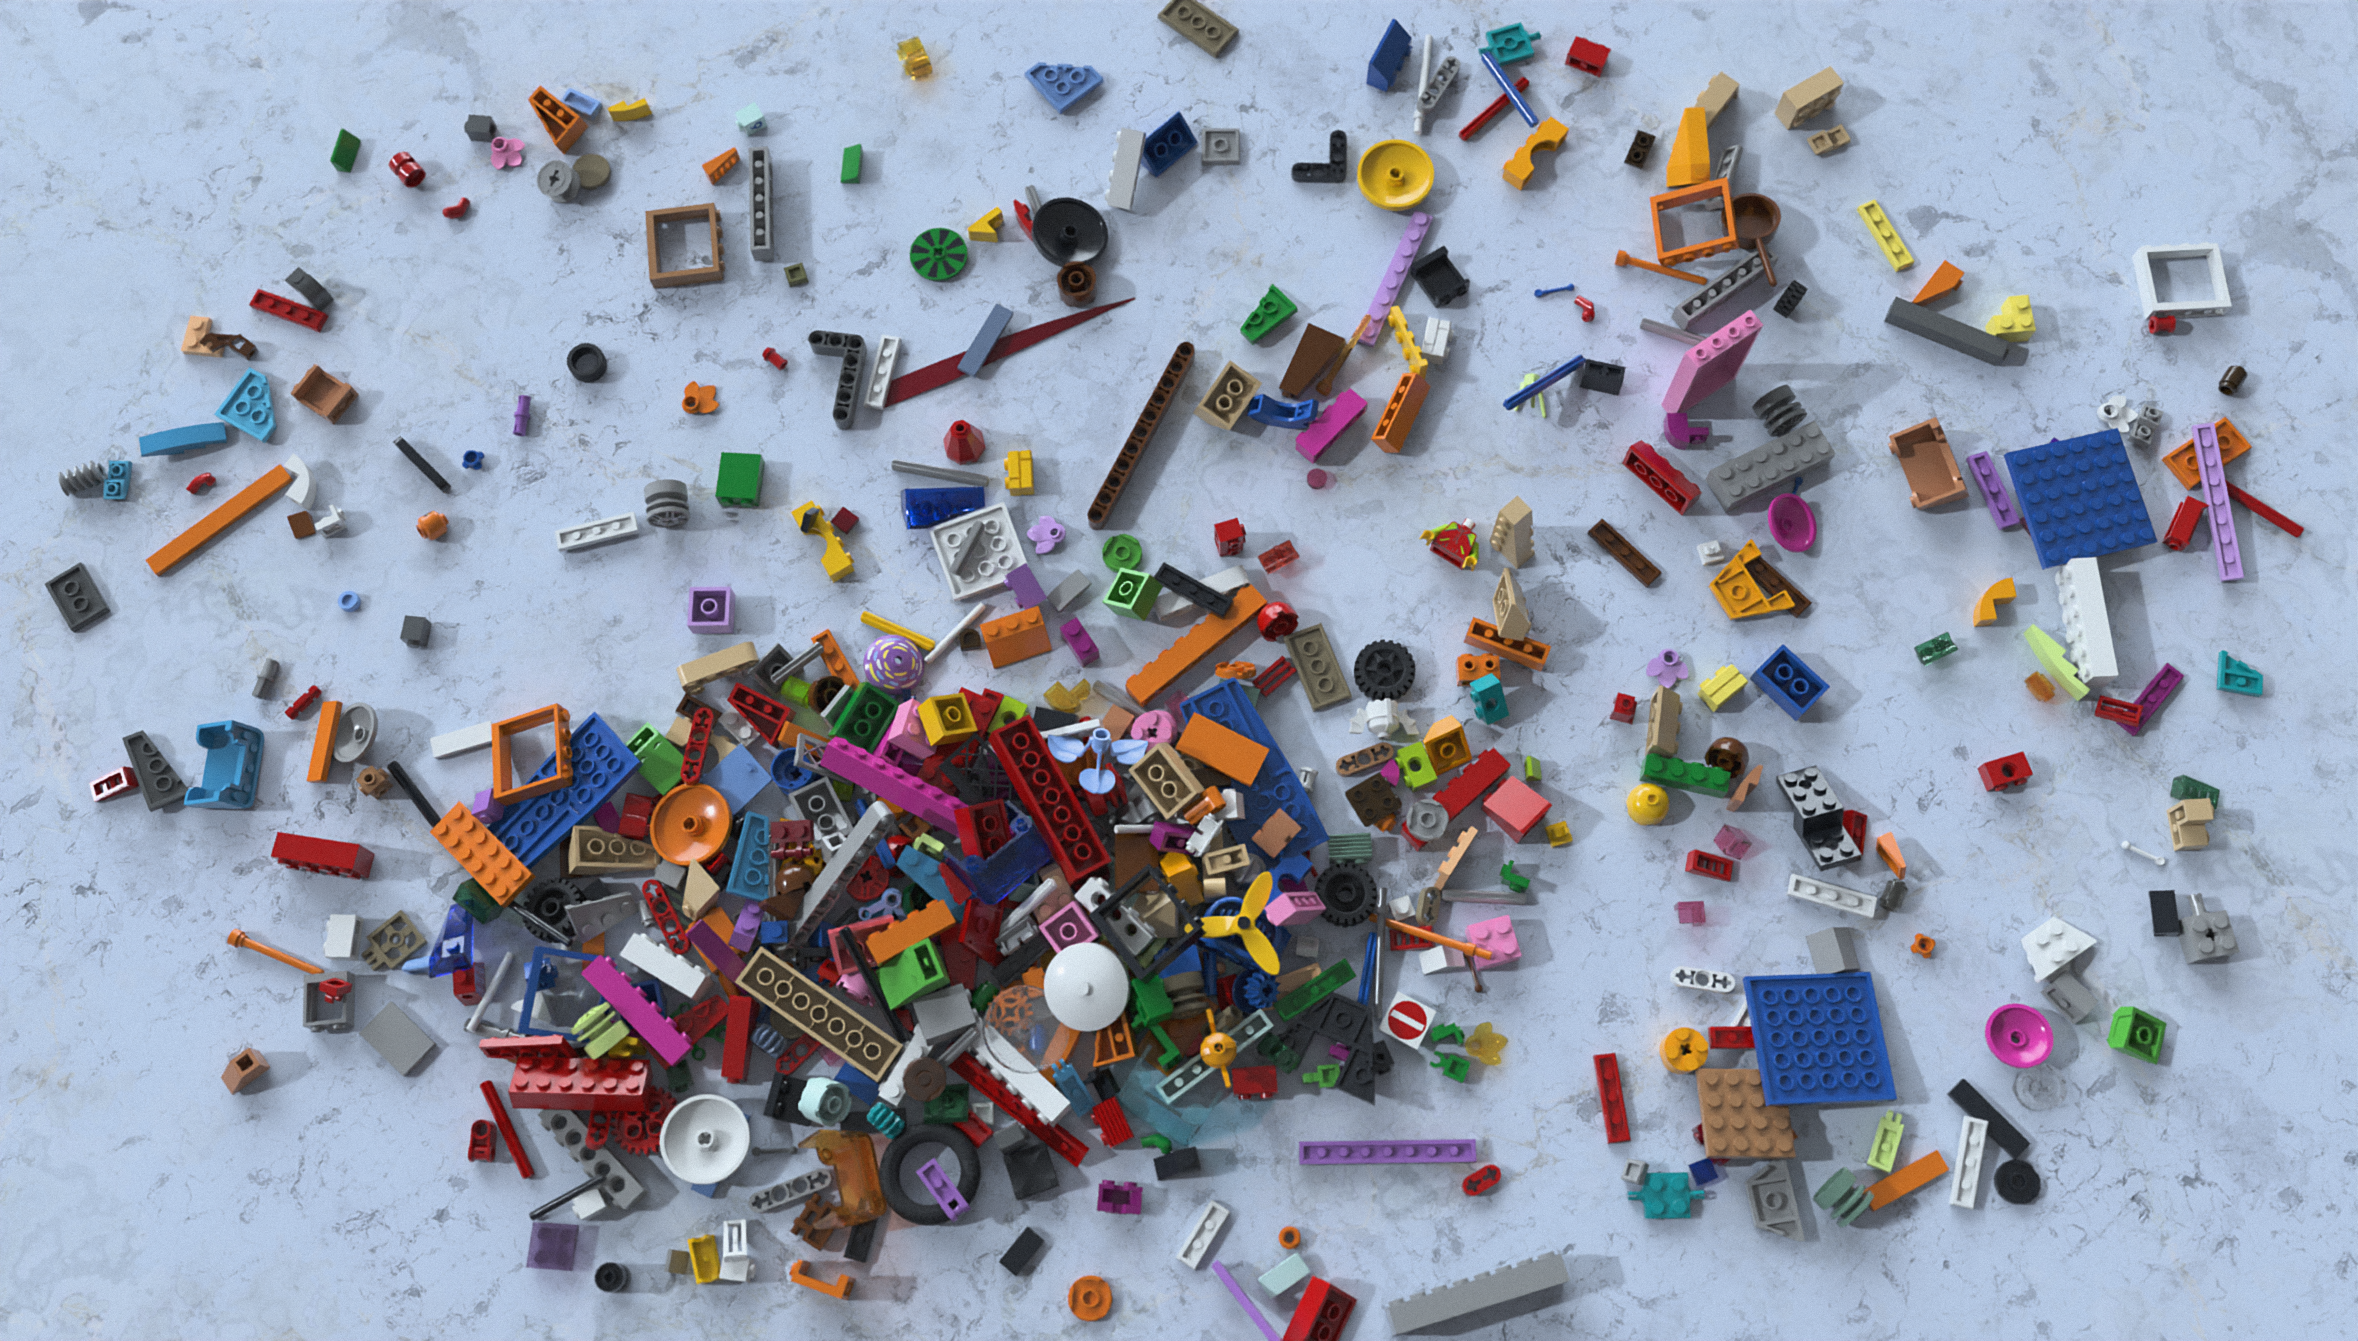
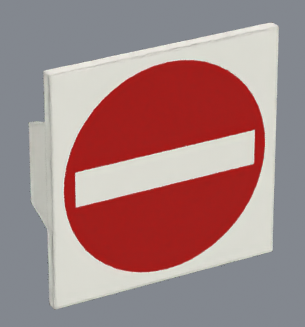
M1397 991L1378 1030L1417 1050L1436 1011Z

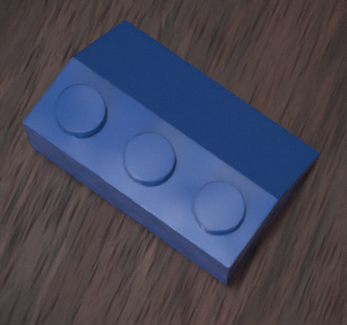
M1392 19L1368 64L1366 84L1384 92H1387L1390 86H1394L1397 72L1402 71L1405 64L1404 59L1410 56L1413 46H1411L1412 37L1396 19Z

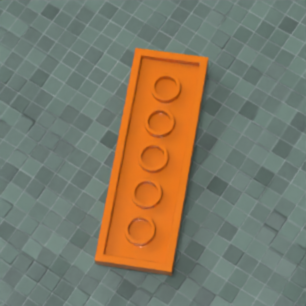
M459 801L434 826L430 833L502 907L506 908L536 876L480 820L471 815L472 812Z

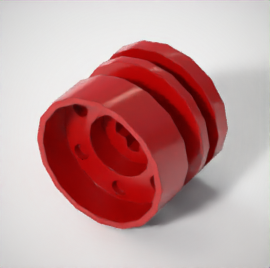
M1110 762L1105 764V768L1114 774L1115 784L1112 790L1106 794H1094L1087 791L1080 785L1079 777H1077L1084 798L1095 818L1108 813L1106 802L1110 801L1115 808L1119 807L1117 797L1123 805L1128 803L1123 780Z
M870 855L846 887L847 893L853 900L862 904L881 897L883 892L889 888L888 870L884 868L880 859ZM866 874H870V878L872 880H867V882L864 883L863 878L861 876H866Z

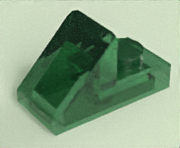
M1268 1032L1255 1048L1287 1075L1302 1060L1297 1053L1271 1032Z

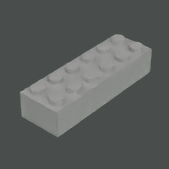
M1813 421L1710 470L1705 480L1726 513L1795 480L1797 477L1804 476L1829 464L1836 453L1817 423Z

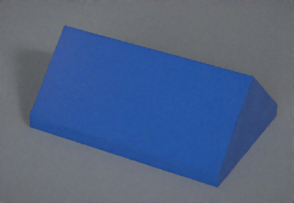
M1177 111L1146 137L1141 164L1154 177H1158L1198 144L1180 111Z

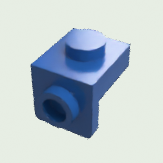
M788 921L761 922V928H758V941H761L764 947H769V944L789 943Z

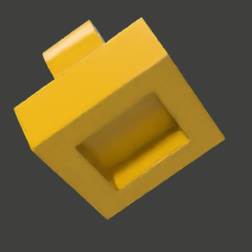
M1566 821L1545 827V832L1552 848L1573 841Z

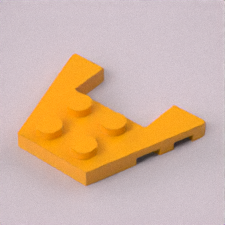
M1752 539L1746 543L1708 586L1730 621L1792 609L1795 606L1786 590L1767 600L1744 565L1762 555Z

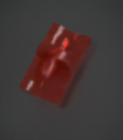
M1289 539L1259 555L1258 560L1268 575L1297 560L1300 556Z

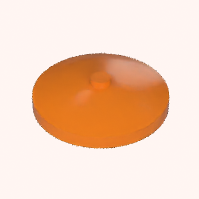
M701 783L693 786L680 785L669 791L654 809L650 822L651 841L659 855L675 865L689 867L690 861L693 858L700 865L704 864L719 854L726 845L732 830V812L727 800L714 788Z

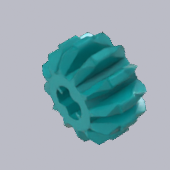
M880 1102L873 1106L867 1115V1120L888 1139H894L896 1135L898 1136L905 1126L899 1116Z

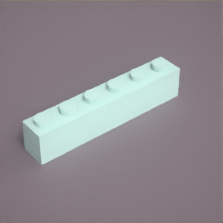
M1262 1009L1257 1010L1226 1033L1236 1042L1237 1054L1235 1058L1273 1030V1024ZM1199 1053L1156 1085L1155 1090L1165 1104L1170 1107L1219 1069L1207 1065L1201 1059Z

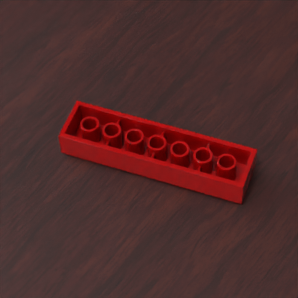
M1028 714L994 730L988 741L1055 861L1060 866L1069 886L1106 868L1112 860L1031 716Z

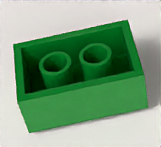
M869 682L859 683L828 736L832 739L835 736L844 738L852 745L863 748L872 754L901 704Z

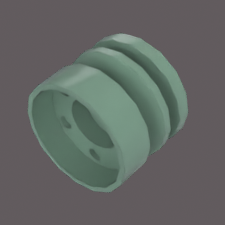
M1847 1167L1841 1168L1832 1175L1812 1198L1822 1210H1826L1831 1206L1835 1207L1830 1214V1218L1835 1219L1839 1217L1836 1224L1840 1228L1858 1219L1866 1211L1874 1198V1194L1871 1191L1863 1194L1866 1189L1864 1184L1856 1188L1852 1187L1857 1177Z

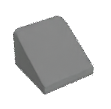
M669 1249L664 1271L685 1275L690 1253Z

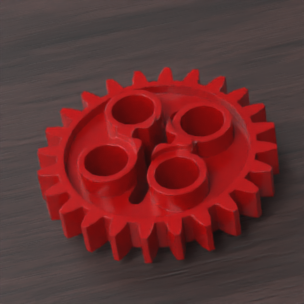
M652 1085L645 1111H639L631 1116L632 1111H617V1114L611 1115L615 1120L610 1123V1126L614 1128L611 1134L616 1137L614 1141L617 1144H621L620 1148L623 1151L627 1149L630 1155L635 1151L638 1157L641 1156L643 1151L647 1157H649L651 1150L656 1155L658 1154L661 1130L656 1134H653V1130L657 1126L663 1127L667 1116L677 1106L676 1103L678 1102L675 1097L671 1098L672 1094L669 1091L665 1093L662 1087L657 1091V1088ZM656 1105H661L658 1112H652ZM640 1129L637 1136L631 1137L634 1130Z

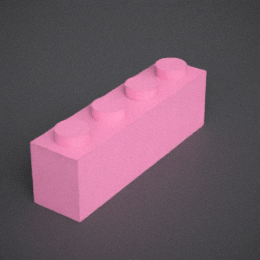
M1288 892L1280 895L1264 909L1268 913L1266 914L1268 920L1273 925L1286 926L1308 924L1324 912L1326 907L1316 892Z

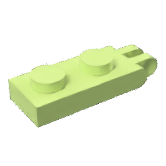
M1891 1110L1887 1111L1886 1117L1882 1116L1880 1118L1867 1162L1868 1166L1887 1173L1891 1172L1904 1124L1900 1123L1902 1114L1897 1113L1893 1121L1894 1112Z

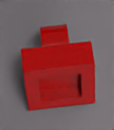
M829 959L819 967L817 972L820 975V983L825 978L830 980V988L841 977V975L839 976L836 963Z
M338 978L322 981L319 985V990L326 993L325 1002L334 1004V1000L342 1001L343 994L350 993L352 989L351 983Z

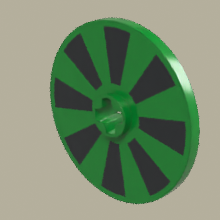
M932 228L924 231L914 240L910 248L912 267L921 277L931 281H944L953 278L962 271L967 262L968 251L965 241L958 233L947 228ZM938 252L940 254L942 252V256H936L935 253Z

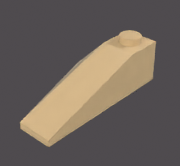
M596 826L573 827L569 848V874L592 875L655 870L660 863V855L652 845L638 840L626 839L621 837L620 834H612Z

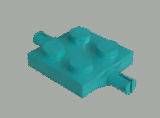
M1519 22L1486 32L1485 37L1489 45L1479 48L1478 52L1480 57L1484 53L1490 52L1501 67L1532 58L1534 51L1531 42L1540 40L1541 34L1539 31L1528 34L1524 30L1522 23Z
M1688 1172L1647 1173L1641 1191H1628L1627 1195L1636 1196L1627 1198L1628 1201L1641 1200L1644 1206L1645 1219L1691 1218V1200H1704L1705 1196H1696V1194L1705 1193L1704 1190L1690 1189Z

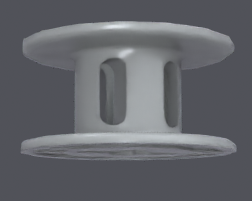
M553 160L546 163L540 169L537 176V185L539 190L549 196L551 200L557 203H566L577 196L581 180L579 174L565 162Z

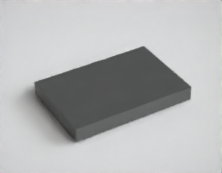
M81 562L45 583L70 630L74 633L111 611L85 565Z

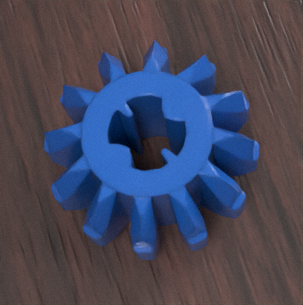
M1262 971L1260 973H1252V978L1246 979L1248 985L1243 988L1247 990L1244 997L1249 999L1248 1004L1263 1009L1272 1007V1002L1278 1001L1276 995L1281 992L1277 990L1280 983L1275 982L1276 976Z

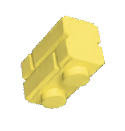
M1732 664L1727 668L1722 666L1714 673L1716 675L1715 678L1712 680L1707 678L1699 685L1701 689L1697 694L1712 712L1719 709L1748 684V680Z

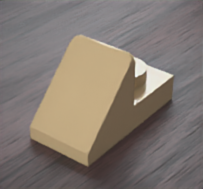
M1245 844L1203 854L1208 876L1224 872L1230 874L1250 865Z

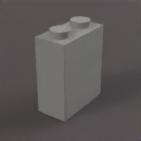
M962 983L912 1000L927 1047L960 1036L973 1026L977 1027L976 1022L979 1021L975 1008L971 1009L969 1004L972 1001L969 989L964 990Z

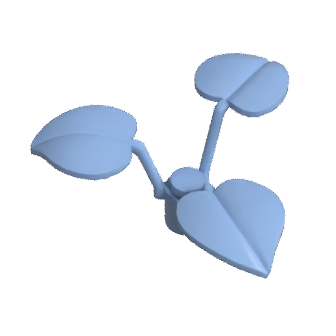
M1098 728L1093 732V737H1089V742L1085 747L1076 738L1049 734L1048 748L1057 761L1073 763L1077 757H1082L1091 746L1093 751L1098 754L1096 769L1088 768L1080 773L1079 782L1084 789L1091 793L1106 794L1114 787L1115 776L1110 770H1100L1102 754L1109 748L1111 756H1116L1118 762L1125 765H1134L1144 756L1148 741L1117 740L1111 743L1110 732L1106 729Z

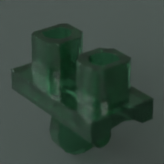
M1946 632L1915 646L1914 650L1921 664L1926 666L1956 652L1958 648L1952 642L1950 634Z

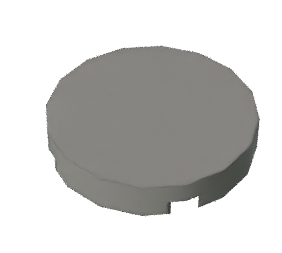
M1432 799L1418 801L1409 808L1406 816V826L1409 832L1416 839L1424 842H1432L1439 839L1446 832L1449 824L1447 811L1439 802Z

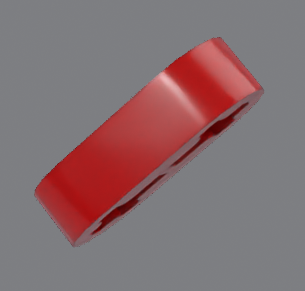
M1489 1164L1469 1175L1462 1182L1463 1192L1468 1196H1476L1495 1185L1501 1178L1500 1169L1494 1164ZM1487 1169L1496 1172L1494 1181L1491 1178L1485 1181L1482 1179L1487 1174ZM1479 1179L1480 1184L1475 1187L1476 1192L1472 1189L1468 1191L1466 1188L1469 1185L1468 1180L1473 1183Z

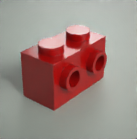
M1238 518L1214 524V541L1220 557L1225 555L1234 556L1243 551V543H1246V531L1243 523L1239 524Z

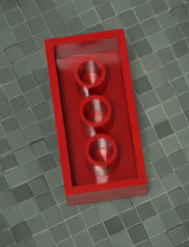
M277 832L271 857L278 860V864L284 865L290 870L299 871V868H304L307 872L314 874L324 871L327 872V875L339 877L340 874H343L353 880H360V877L369 878L375 856L373 852L360 844Z

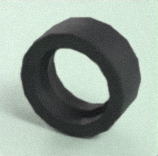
M581 343L569 352L567 366L573 377L578 381L588 383L594 382L604 375L607 369V360L601 349L596 345ZM586 354L596 355L598 363L592 370L586 372L577 370L576 363L582 356Z

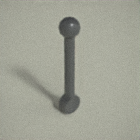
M796 1146L779 1149H760L759 1147H754L752 1154L754 1156H759L763 1153H790L794 1155L798 1149Z

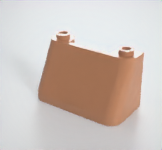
M1937 417L1889 436L1891 440L1888 443L1892 455L1897 454L1913 496L1909 497L1913 508L1917 507L1918 510H1923L1962 500L1970 496Z

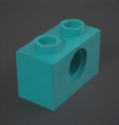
M1492 673L1469 683L1471 687L1469 694L1476 705L1474 712L1479 720L1482 719L1487 725H1490L1509 716L1501 682Z

